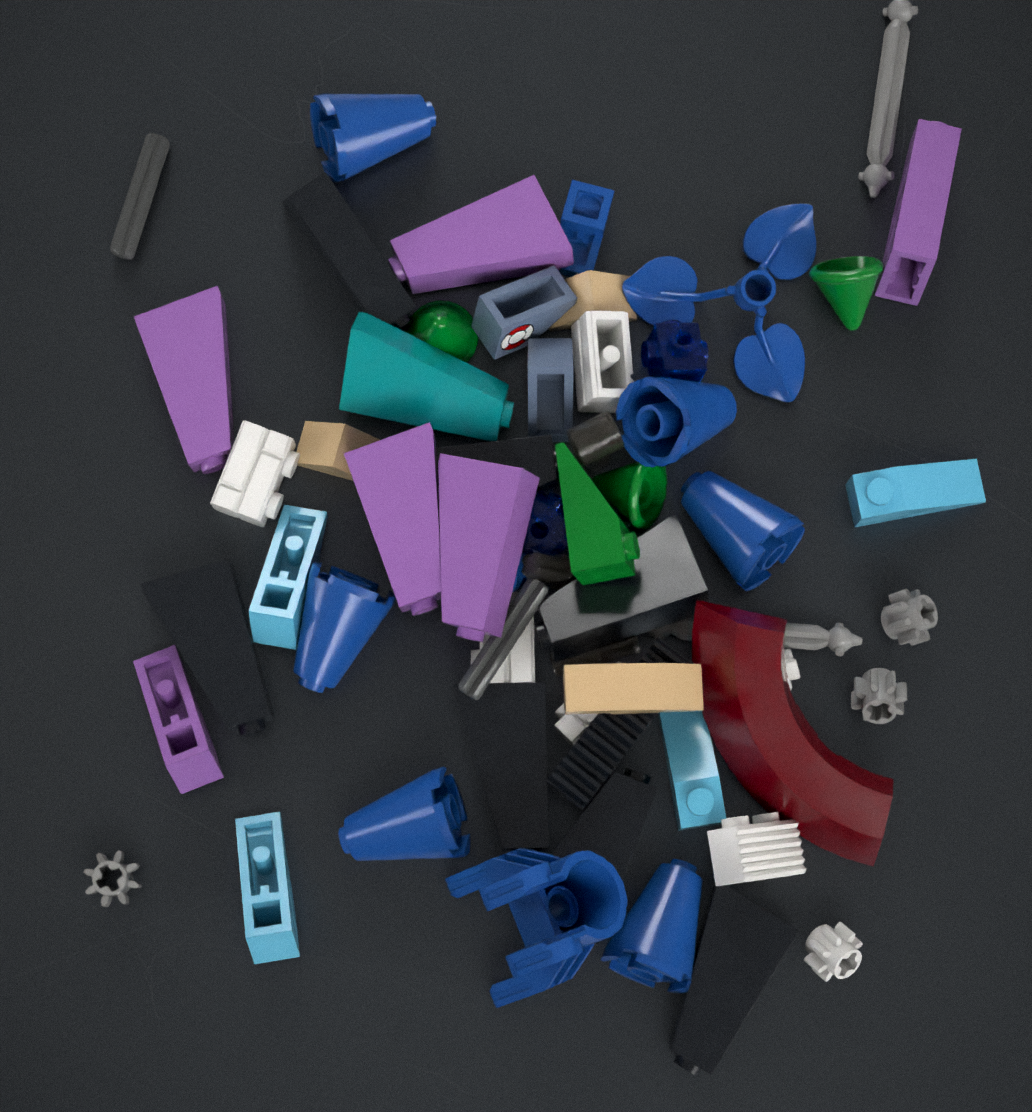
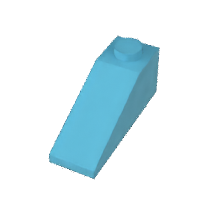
M977 459L897 466L852 475L845 484L854 527L986 502Z
M290 505L283 506L249 608L254 643L297 649L309 571L313 562H319L328 518L326 511Z
M702 711L658 713L678 831L722 824L721 819H726L720 778L710 732Z
M273 812L235 819L245 938L254 964L300 957L296 914L280 812Z

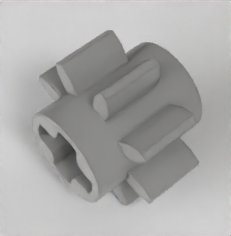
M906 588L888 595L892 605L883 607L881 613V623L885 633L891 639H898L900 645L910 643L913 646L930 640L927 629L935 627L938 621L937 609L932 599L927 595H920V590L918 589L909 592Z
M873 668L865 672L862 678H854V691L851 692V708L855 710L862 709L864 721L884 724L892 721L896 714H904V701L908 700L907 683H896L895 671Z
M119 850L115 853L113 861H108L103 853L96 854L99 865L94 870L84 869L83 872L87 876L92 877L93 883L85 891L86 894L91 895L98 892L103 894L101 906L108 907L111 904L113 896H117L122 904H129V897L126 893L131 888L138 889L142 887V884L133 881V872L138 870L140 867L139 863L123 864L125 855L123 851ZM109 868L113 871H122L123 876L117 880L118 889L104 886L103 881L109 877L106 871Z

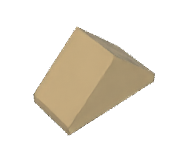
M588 270L564 279L576 295L577 301L574 306L549 328V331L571 329V326L586 311H625L628 313L629 322L637 321V315L628 304L622 291V283L630 276Z
M305 421L296 451L300 453L297 466L353 481L344 453L377 442L380 439L343 423Z

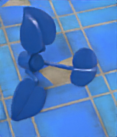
M790 204L780 206L760 215L749 225L743 238V251L750 260L760 263L758 270L751 271L739 279L735 286H728L727 288L704 293H694L698 282L695 271L687 262L673 256H662L647 262L622 283L623 294L636 315L649 325L662 330H676L689 325L695 316L694 302L733 296L735 303L741 309L754 311L756 314L754 322L756 335L743 338L738 343L734 352L733 365L738 379L751 391L785 403L794 401L798 395L805 371V355L802 342L796 332L783 323L774 324L764 331L763 319L767 313L764 306L772 301L776 293V283L773 277L780 280H791L800 277L808 271L816 255V236L812 205Z

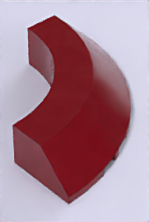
M697 600L692 628V662L694 664H701L704 709L702 714L712 739L727 766L745 790L768 813L779 812L780 821L793 819L798 822L797 829L801 832L799 836L843 858L874 867L883 840L893 798L894 779L872 773L855 765L841 755L837 756L818 738V734L808 723L798 704L795 703L787 680L788 675L784 655L787 619Z

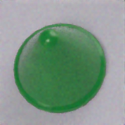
M869 256L841 257L815 265L811 268L809 277L817 284L843 325L848 330H857L863 320L878 277L884 269V264L881 260Z
M445 300L429 302L417 309L411 316L412 320L407 323L406 333L466 363L475 353L478 336L471 327L473 317L465 308L457 303Z
M636 461L598 474L591 479L605 499L613 507L616 506L618 511L636 529L646 530L658 519L667 493L668 481L665 466L646 467Z

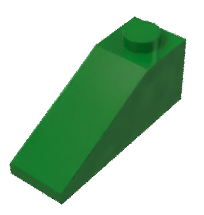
M564 443L555 444L571 573L583 586L636 575L634 560L640 558V548L635 532H629Z

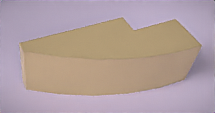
M612 663L563 666L565 715L704 710L701 664Z

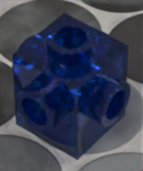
M678 320L656 323L647 340L643 341L641 345V362L643 367H648L649 377L700 382L708 370V345L705 340H701L698 323H681Z
M539 490L534 499L522 552L531 556L538 566L541 567L553 549L561 554L568 544L562 497L552 491L546 495ZM538 521L547 524L548 528L541 527Z

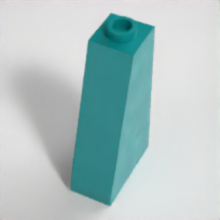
M358 312L350 331L339 410L415 426H421L430 422L434 430L492 442L497 441L501 427H510L514 402L507 401L509 384L368 313Z

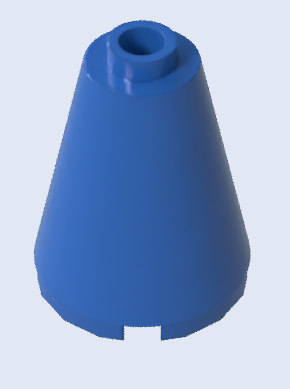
M322 93L314 95L312 98L316 102L310 103V120L316 148L322 147L329 160L321 161V164L334 183L344 181L427 139L431 135V128L436 126V115L433 105L430 101L425 102L420 94Z
M651 376L630 383L622 392L616 409V421L622 420L624 434L619 436L622 445L634 460L646 467H664L675 463L730 426L736 417L737 405L731 391L723 385Z
M706 471L703 474L700 472L692 474L681 488V492L684 494L681 499L682 506L736 584L745 591L755 589L772 576L767 569L777 560L783 564L795 550L805 532V528L802 526L804 523L797 516L712 471Z
M313 562L308 576L293 672L300 676L298 683L301 686L323 693L325 687H336L393 607L396 597L390 590H388L386 598L376 593L379 584L344 569L331 566L329 574L321 572L322 563Z
M444 766L433 769L346 816L344 827L339 828V840L344 853H351L356 861L442 859L467 856L470 852L471 839L470 834L461 835V822L467 821L468 818L460 790L453 775L444 776L447 769Z
M671 859L670 864L662 863L659 865L626 915L622 928L612 936L604 948L601 961L611 960L608 968L632 981L651 988L655 987L656 982L670 983L667 992L686 993L689 990L690 980H692L703 879L696 874L697 868L694 865L680 859Z

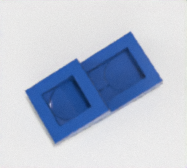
M576 180L571 181L560 225L572 246L574 264L560 268L558 271L561 275L572 277L588 270L594 271L615 190Z

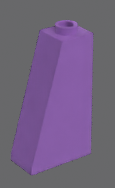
M918 119L908 147L882 260L884 269L879 275L875 296L918 306L937 260L961 128L949 126L940 121Z
M535 175L390 240L394 256L388 259L391 270L400 283L406 280L412 294L531 275L551 266H555L557 270H560V268H566L574 264L572 246Z
M218 286L134 316L188 465L193 472L202 470L203 474L223 469L235 442L226 306Z
M429 422L344 453L399 608L402 613L411 610L412 616L437 608L436 600L441 599L436 440Z
M440 453L438 478L442 622L458 628L456 636L464 639L483 642L485 635L501 638L540 478L523 468Z

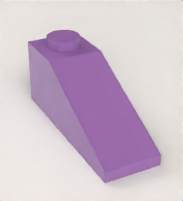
M176 645L134 660L133 663L165 766L180 793L184 794L224 778L212 739Z

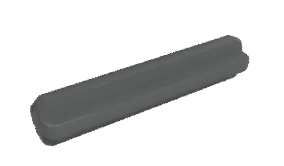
M148 133L145 137L110 245L112 254L119 258L131 260L135 256L170 147L166 137L155 133Z
M529 577L508 608L501 638L495 636L488 638L460 681L459 689L462 693L472 699H480L538 610L539 605L547 596L548 587L544 583L533 577Z

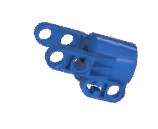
M520 847L445 878L450 895L456 898L478 890L486 911L508 903L525 944V948L505 956L513 977L493 984L489 990L495 1008L546 991L572 979L594 947V943L610 938L622 928L626 917L628 899L620 875L610 862L592 851H579L560 858L559 856Z

